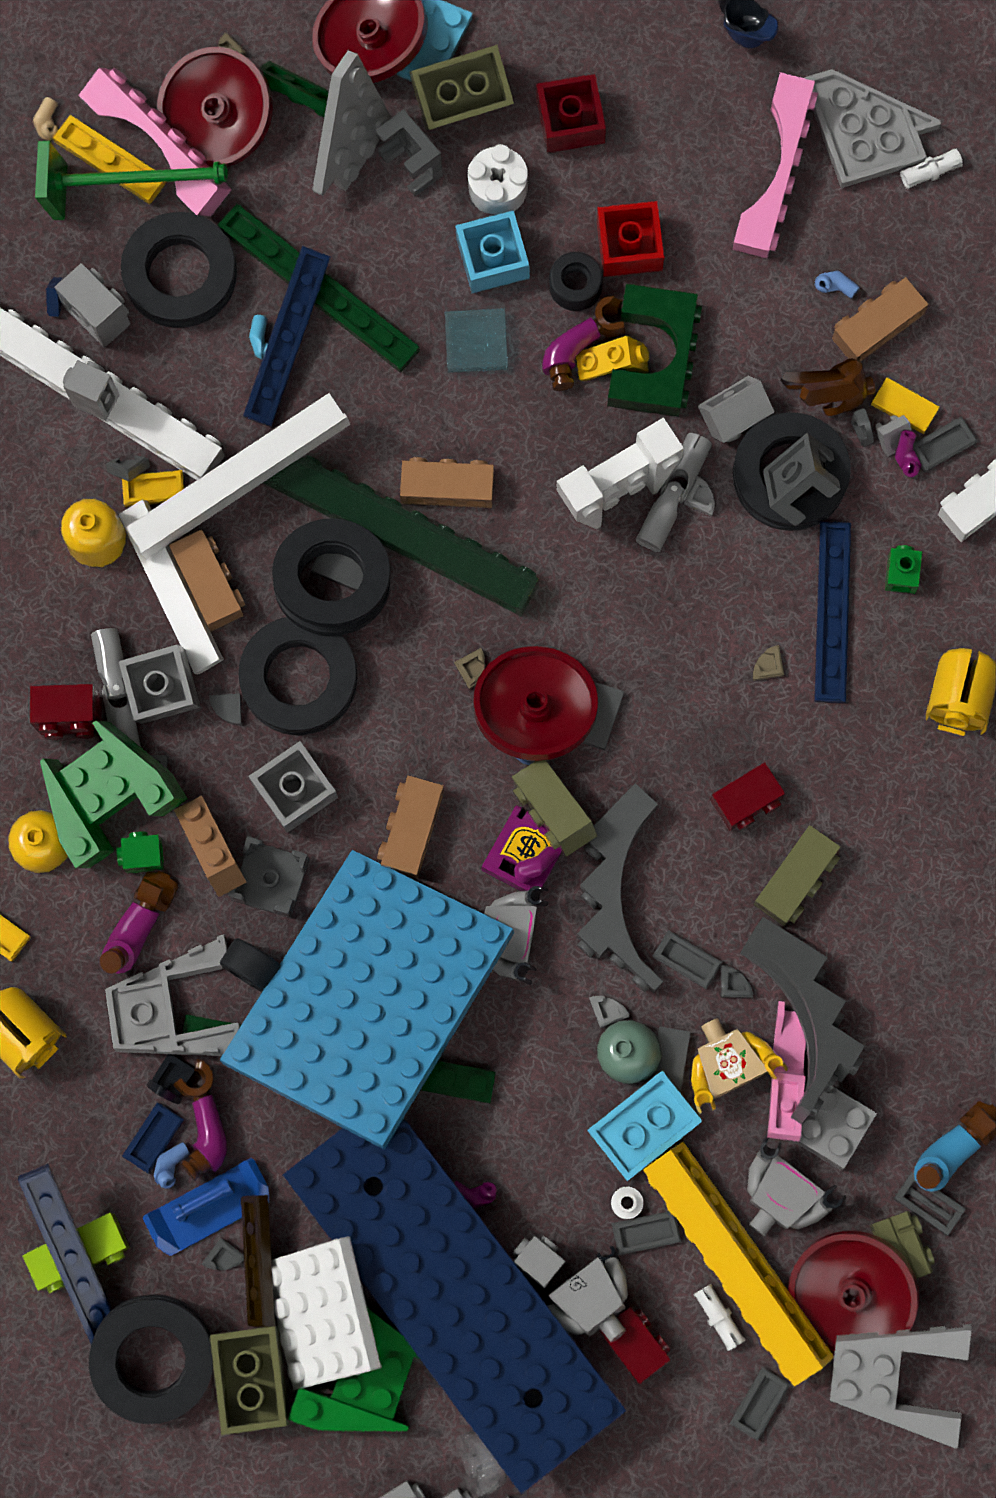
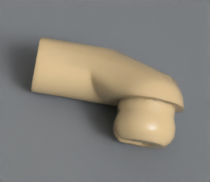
M48 97L44 98L33 118V123L38 135L42 139L52 140L58 128L54 125L51 117L58 104Z

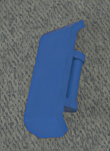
M249 1158L173 1201L143 1216V1221L157 1248L172 1256L241 1219V1196L268 1195L269 1203V1187L255 1160Z

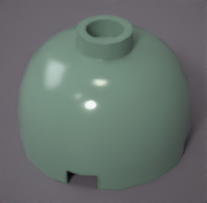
M634 1020L618 1021L610 1025L600 1036L597 1045V1058L603 1071L613 1080L623 1084L638 1083L649 1079L658 1069L662 1058L657 1035L645 1024Z

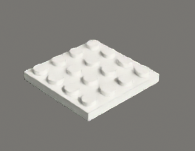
M349 1237L336 1239L271 1260L274 1314L277 1318L281 1335L280 1341L284 1348L288 1375L292 1382L293 1390L381 1368Z

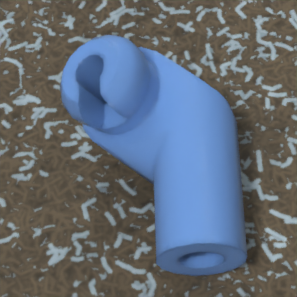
M840 271L822 273L815 280V287L818 291L827 293L840 290L850 299L860 289L856 283Z
M183 1142L164 1152L157 1159L154 1179L164 1189L172 1187L176 1181L174 1178L176 1164L190 1155Z

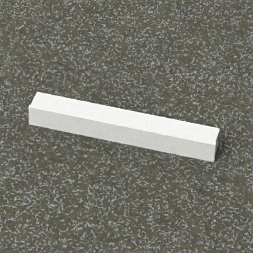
M328 393L127 526L126 529L140 548V553L147 560L349 426L350 422L346 414L342 413Z

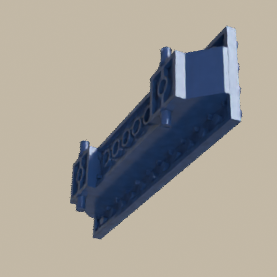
M404 1118L385 1150L342 1128L282 1174L332 1241L344 1237L350 1238L361 1281L521 1494L626 1412L610 1388Z

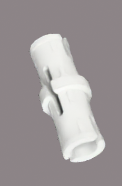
M955 148L934 158L927 157L924 162L900 171V177L906 189H909L930 179L932 181L937 180L939 175L962 167V158L959 151Z
M709 1284L703 1288L704 1291L700 1290L694 1296L698 1299L709 1317L707 1322L710 1327L714 1325L726 1345V1349L729 1351L744 1342L745 1338L741 1335L730 1317L732 1312L729 1308L725 1309L712 1284Z

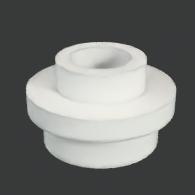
M622 1187L613 1194L611 1207L618 1217L632 1219L641 1212L643 1198L635 1188ZM622 1198H632V1208H623L621 1205Z

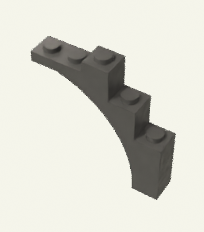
M635 783L594 825L597 837L586 843L587 845L584 847V850L594 860L597 861L601 858L604 861L580 885V890L583 892L580 897L592 909L598 906L600 910L577 933V938L580 940L577 946L590 958L595 955L600 959L609 951L611 955L608 958L620 970L626 967L635 975L631 980L643 992L649 989L654 994L663 984V980L640 960L628 935L621 904V878L627 854L636 835L658 807V804Z
M762 917L740 954L758 965L774 980L790 1001L801 1024L807 1046L808 1079L805 1094L791 1115V1118L802 1124L808 1115L814 1118L824 1103L819 1098L823 1090L829 1093L837 1080L842 1082L848 1073L853 1076L856 1074L864 1061L859 1055L865 1045L838 1029L845 1016L840 1011L846 1001L819 984L826 973L822 966L828 957Z

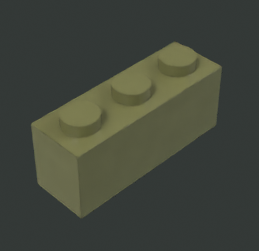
M546 760L535 761L512 776L516 789L513 790L515 797L522 806L525 804L529 805L531 811L528 812L538 828L543 825L548 831L544 835L554 850L559 847L567 857L597 837L591 820Z
M809 825L753 905L782 926H785L788 920L795 923L805 909L800 905L806 895L813 898L822 885L818 878L824 870L830 873L840 860V857L836 855L840 846Z

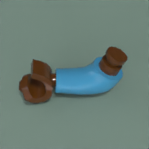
M978 1101L960 1119L967 1127L966 1129L957 1125L924 1151L914 1169L915 1181L921 1188L933 1192L945 1187L956 1170L981 1147L977 1142L978 1139L987 1146L996 1137V1107L993 1104L987 1105Z

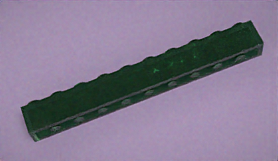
M306 455L305 458H299L263 482V484L331 519H343L365 527L378 538L383 546L521 617L539 586V578L535 577L536 573L533 570L522 565L517 568L508 563L509 559L498 552L490 554L482 550V545L471 538L463 540L455 536V531L443 524L436 526L428 522V517L421 512L413 510L411 513L401 508L402 504L388 496L385 499L374 494L375 490L364 483L356 485L348 481L347 475L336 469L329 471L321 467L322 463L309 455Z

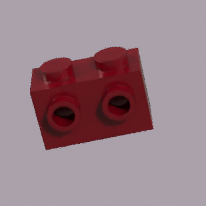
M764 762L713 793L710 801L729 831L736 827L741 831L755 822L753 817L762 811L767 815L778 809L782 805L780 800L783 799L785 792Z
M628 1307L617 1316V1319L626 1329V1332L614 1342H610L600 1329L599 1331L635 1380L640 1384L670 1361L666 1354L671 1349L660 1335H657L655 1338L646 1328L651 1323L640 1308L633 1311L631 1307Z

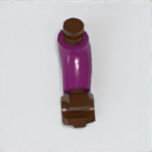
M615 296L601 299L596 306V318L594 320L590 317L557 337L547 347L542 360V370L545 375H550L551 381H554L552 384L554 391H564L574 386V380L570 377L572 376L571 370L575 367V358L583 349L600 338V333L607 337L625 335L623 321L609 323L604 319L608 315H617L623 305L621 299Z
M161 871L157 873L147 872L133 896L134 899L141 902L133 901L117 923L100 957V966L105 972L125 973L135 965L142 947L160 914L154 908L165 912L177 893L178 884L170 879V875Z
M199 1059L195 1061V1071L202 1077V1087L190 1088L181 1078L174 1083L176 1089L183 1096L194 1099L192 1106L197 1125V1142L193 1144L195 1151L189 1155L190 1160L180 1162L183 1169L194 1181L199 1178L197 1175L199 1172L204 1174L209 1169L216 1172L222 1166L227 1155V1139L213 1095L208 1094V1090L213 1082V1073L209 1065Z

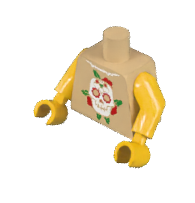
M714 1019L701 1026L709 1043L698 1048L699 1054L695 1056L692 1063L691 1083L697 1111L700 1114L702 1113L701 1105L704 1103H711L714 1110L716 1108L714 1099L769 1073L771 1078L777 1079L773 1073L775 1068L781 1066L785 1071H788V1067L766 1041L751 1032L740 1033L738 1029L726 1034L719 1019Z

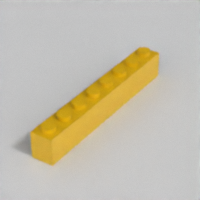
M684 1142L680 1143L643 1169L648 1176L650 1185L658 1190L665 1200L669 1212L678 1219L685 1229L687 1238L697 1246L703 1255L705 1264L715 1272L722 1282L726 1294L732 1297L738 1305L744 1320L754 1328L760 1337L762 1346L777 1361L783 1376L789 1379L793 1386H796L826 1366L834 1358L833 1354Z

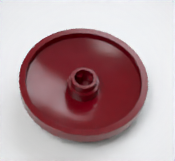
M328 0L317 15L313 27L312 43L315 54L323 68L332 75L349 50L358 54L373 83L383 81L403 70L419 53L427 34V13L421 0Z
M206 47L187 54L170 69L159 91L157 110L166 117L165 122L171 128L177 129L185 136V143L190 148L198 150L205 156L206 160L204 162L209 167H213L214 162H220L229 167L249 157L264 140L271 124L273 100L265 75L252 60L229 48Z
M542 646L520 647L498 656L482 671L474 690V715L484 737L503 753L523 760H550L573 751L588 737L597 716L598 695L594 681L588 671L570 655Z
M852 1230L840 1231L818 1239L800 1256L789 1280L788 1292L833 1356H835L837 1336L879 1332L878 1335L897 1334V1330L910 1329L911 1331L916 1321L919 1309V1287L910 1264L892 1244L870 1233Z

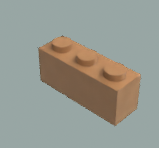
M906 277L898 283L892 281L881 291L882 295L875 300L872 298L866 300L858 308L859 312L851 318L845 316L836 323L832 340L848 359L853 358L861 362L925 314L929 304Z
M420 457L410 458L409 461H402L401 504L492 508L494 465H488V462L482 460H473L470 464L458 463L454 459L427 462V459Z
M201 529L169 545L210 632L244 616L241 607L245 606L239 590L232 591L227 582L233 578L225 562L219 565L215 554L219 553V549L212 536L206 538Z
M408 775L405 783L400 782L395 797L396 801H400L397 812L390 813L386 830L390 831L387 842L382 841L377 856L378 860H382L381 866L418 879L444 794L443 785Z
M200 796L175 809L174 811L218 897L247 883L204 798Z

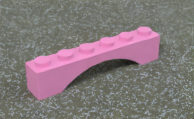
M98 68L79 94L98 115L125 119L144 130L161 148L171 169L209 167L204 162L206 160L205 156L198 150L190 148L185 143V136L177 129L171 128L165 122L166 117L157 109L151 108L145 102L147 100L145 95L139 90L131 88L126 83V76L115 68H112V70ZM214 179L175 181L177 196L197 216L211 217L232 190L225 182H222L221 185H216Z
M780 72L771 106V112L777 123L781 139L780 165L774 180L765 194L753 206L741 214L733 243V250L763 258H768L769 250L776 251L780 236L779 233H775L777 222L783 223L788 206L782 204L785 194L791 195L795 177L790 176L792 166H799L803 149L798 148L800 137L805 139L807 137L811 121L805 120L808 109L814 111L818 96L817 92H813L815 81Z

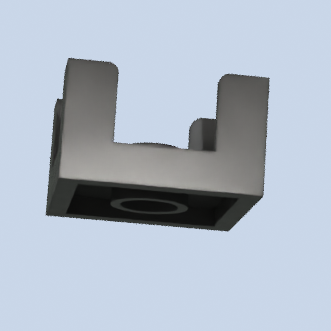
M404 109L375 130L376 136L379 139L387 141L378 149V154L386 163L391 162L404 151L410 157L404 162V166L411 178L415 179L407 185V188L414 196H417L443 176L440 151Z
M808 432L763 469L770 508L794 526H797L806 517L804 513L791 505V503L810 487H815L828 498L841 490L839 480L821 466V462L826 460L832 462L834 460L833 451Z
M247 836L243 848L245 857L240 869L247 883L230 891L228 897L231 901L291 919L310 861L308 855L292 850L291 853L267 846L263 841Z

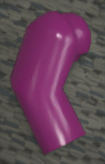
M903 430L898 442L895 459L903 470L904 475L914 477L921 468L920 460L913 449L916 434L910 430Z
M547 846L537 856L519 861L514 868L515 879L520 883H527L531 878L540 876L557 859V852L552 847Z
M457 1180L454 1182L473 1209L491 1204L496 1198L497 1188L491 1182H484L483 1185L469 1189Z

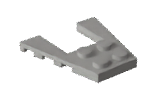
M224 934L218 936L217 940L204 946L198 945L188 950L187 954L172 961L168 959L160 963L159 967L144 974L143 972L138 973L105 989L112 1043L115 1052L222 1056L240 1028L239 1023L177 1035L169 980L224 969L220 965L222 957L228 950Z
M964 1324L963 1328L946 1329L945 1326L931 1327L930 1331L910 1332V1329L897 1330V1334L878 1335L879 1332L837 1336L830 1401L953 1448H958L961 1413L896 1404L901 1353L904 1351L968 1360L972 1325Z

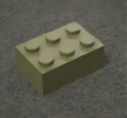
M497 45L409 72L426 130L514 104Z
M272 1326L210 1335L221 1435L290 1425L279 1327Z

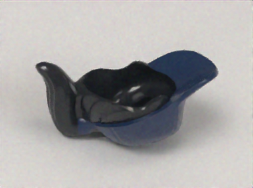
M718 0L720 10L724 14V27L729 36L738 45L744 48H755L764 41H770L776 36L778 31L777 20L755 0Z

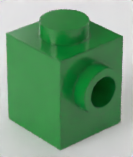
M899 545L896 548H891L887 560L884 591L916 593L919 587L922 551H915L914 547L908 545Z
M144 831L129 833V838H121V847L117 848L118 866H123V870L127 874L164 870L162 838L159 835L148 836V832Z

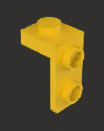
M629 336L582 350L576 356L578 376L581 381H588L610 374L612 369H624L637 373L649 372L648 349L644 343Z

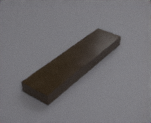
M268 1195L241 1196L248 1326L256 1327L275 1326Z

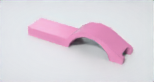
M782 1001L778 1002L773 1051L782 1058L788 1067V1071H785L780 1066L775 1068L773 1072L777 1079L772 1078L767 1138L799 1142L802 1124L792 1119L791 1115L804 1095L806 1041L798 1016L794 1011H786L785 1002Z

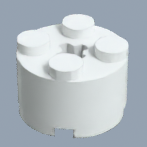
M500 144L481 151L473 158L468 167L469 195L474 205L482 212L501 214L515 211L523 204L528 191V171L524 160L519 154Z

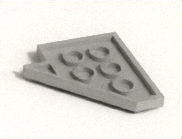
M349 50L331 75L312 188L313 192L324 196L332 182L344 191L348 189L350 184L357 179L360 169L366 160L372 156L376 145L380 141L376 136L375 130L391 119L358 54Z
M833 69L804 77L805 79L815 81L813 92H817L818 96L813 112L841 188L916 166L925 161L927 156L919 135L940 129L941 122L939 119Z

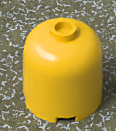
M82 499L73 503L66 510L62 518L61 534L71 556L80 564L103 567L113 563L122 554L126 543V530L121 519L107 503L97 499Z

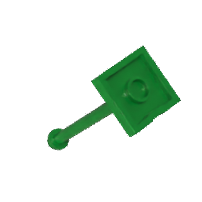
M38 141L35 198L53 220H65L66 187L213 179L216 185H221L222 182L228 181L227 165L220 162H214L213 167L67 174L68 164L50 141Z

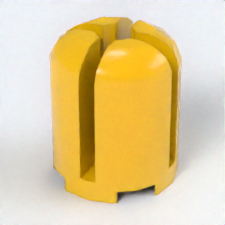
M951 649L944 653L939 660L926 711V720L930 717L940 724L966 731L981 730L980 735L987 731L996 691V661L989 655L978 652L977 658L972 664L963 702H960L972 649ZM938 725L939 730L965 736V731Z
M10 987L0 991V1010L31 1043L28 1044L0 1016V1058L19 1079H24L25 1077L22 1074L33 1065L39 1069L58 1051L55 1043L61 1035L66 1038V1033L23 990L17 987Z

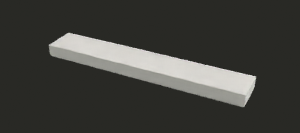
M141 500L118 516L181 647L185 648L194 674H201L224 659L169 545L146 560L126 529L127 526L151 511L148 501Z

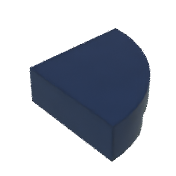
M53 277L46 287L48 316L59 317L62 302L55 286L63 278Z

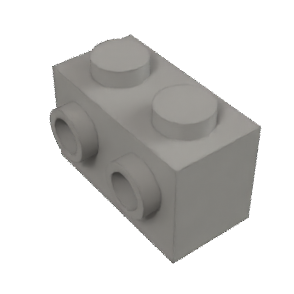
M77 360L74 367H70L65 373L63 387L74 407L106 421L119 397V392L112 377L104 372L103 367L94 362L88 361L85 364Z
M749 375L698 405L711 436L723 443L738 439L741 436V432L749 427H753L774 413L761 381Z
M534 1236L531 1241L524 1238L512 1254L516 1257L514 1263L518 1269L543 1289L565 1262L555 1253L558 1247L545 1236L540 1240Z

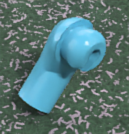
M255 315L253 317L249 334L255 356L259 359H263L268 344L265 343L264 339L268 320L263 315Z

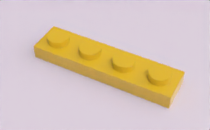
M71 115L53 137L56 144L101 173L154 170ZM167 182L119 185L150 205Z

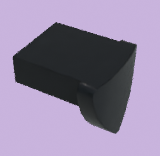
M168 1054L153 1079H150L146 1085L155 1094L179 1105L182 1100L180 1098L181 1093L176 1089L174 1083L181 1078L187 1085L196 1071L175 1056Z

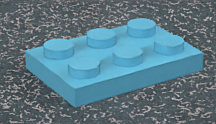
M421 0L428 18L425 41L411 63L395 75L411 81L410 71L452 59L473 18V13L443 0Z
M662 1070L587 1131L628 1181L700 1124L702 1119Z

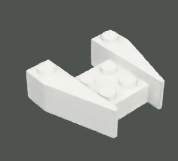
M663 417L638 432L635 444L590 471H587L583 465L557 481V492L576 521L597 529L601 527L602 510L606 511L614 507L619 502L618 498L627 493L633 495L642 490L645 484L652 495L658 493L674 468L681 462L684 448Z

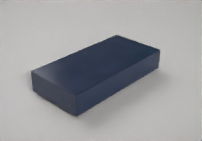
M157 1102L122 1157L149 1174L155 1166L158 1157L163 1154L184 1119Z

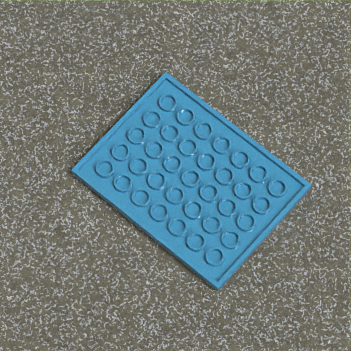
M352 850L283 958L279 970L259 996L220 1058V1061L223 1065L385 1150L514 935L513 928L397 871L383 867L380 863Z

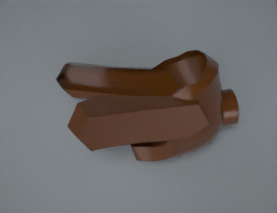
M853 358L846 359L830 370L785 371L781 378L789 382L806 384L785 385L783 383L788 389H802L799 397L806 405L811 407L829 403L822 407L826 416L838 415L853 410L864 402L867 395L875 393L873 378L871 376L866 377L863 364ZM842 401L840 406L832 408L833 402Z

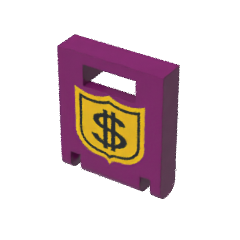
M516 805L485 859L481 871L519 891L530 890L533 886H544L562 850L559 847L555 849L558 854L557 859L540 876L531 878L527 883H520L514 876L502 871L500 868L504 860L517 865L519 861L537 856L547 846L552 847L544 835L548 832L542 825L538 828L530 817L528 810L523 819L519 818L522 807Z

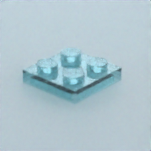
M505 308L445 311L448 373L508 370Z

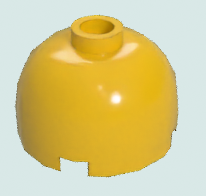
M43 810L30 811L20 816L12 825L8 836L9 850L14 860L25 870L35 873L50 872L68 858L59 842L53 813Z

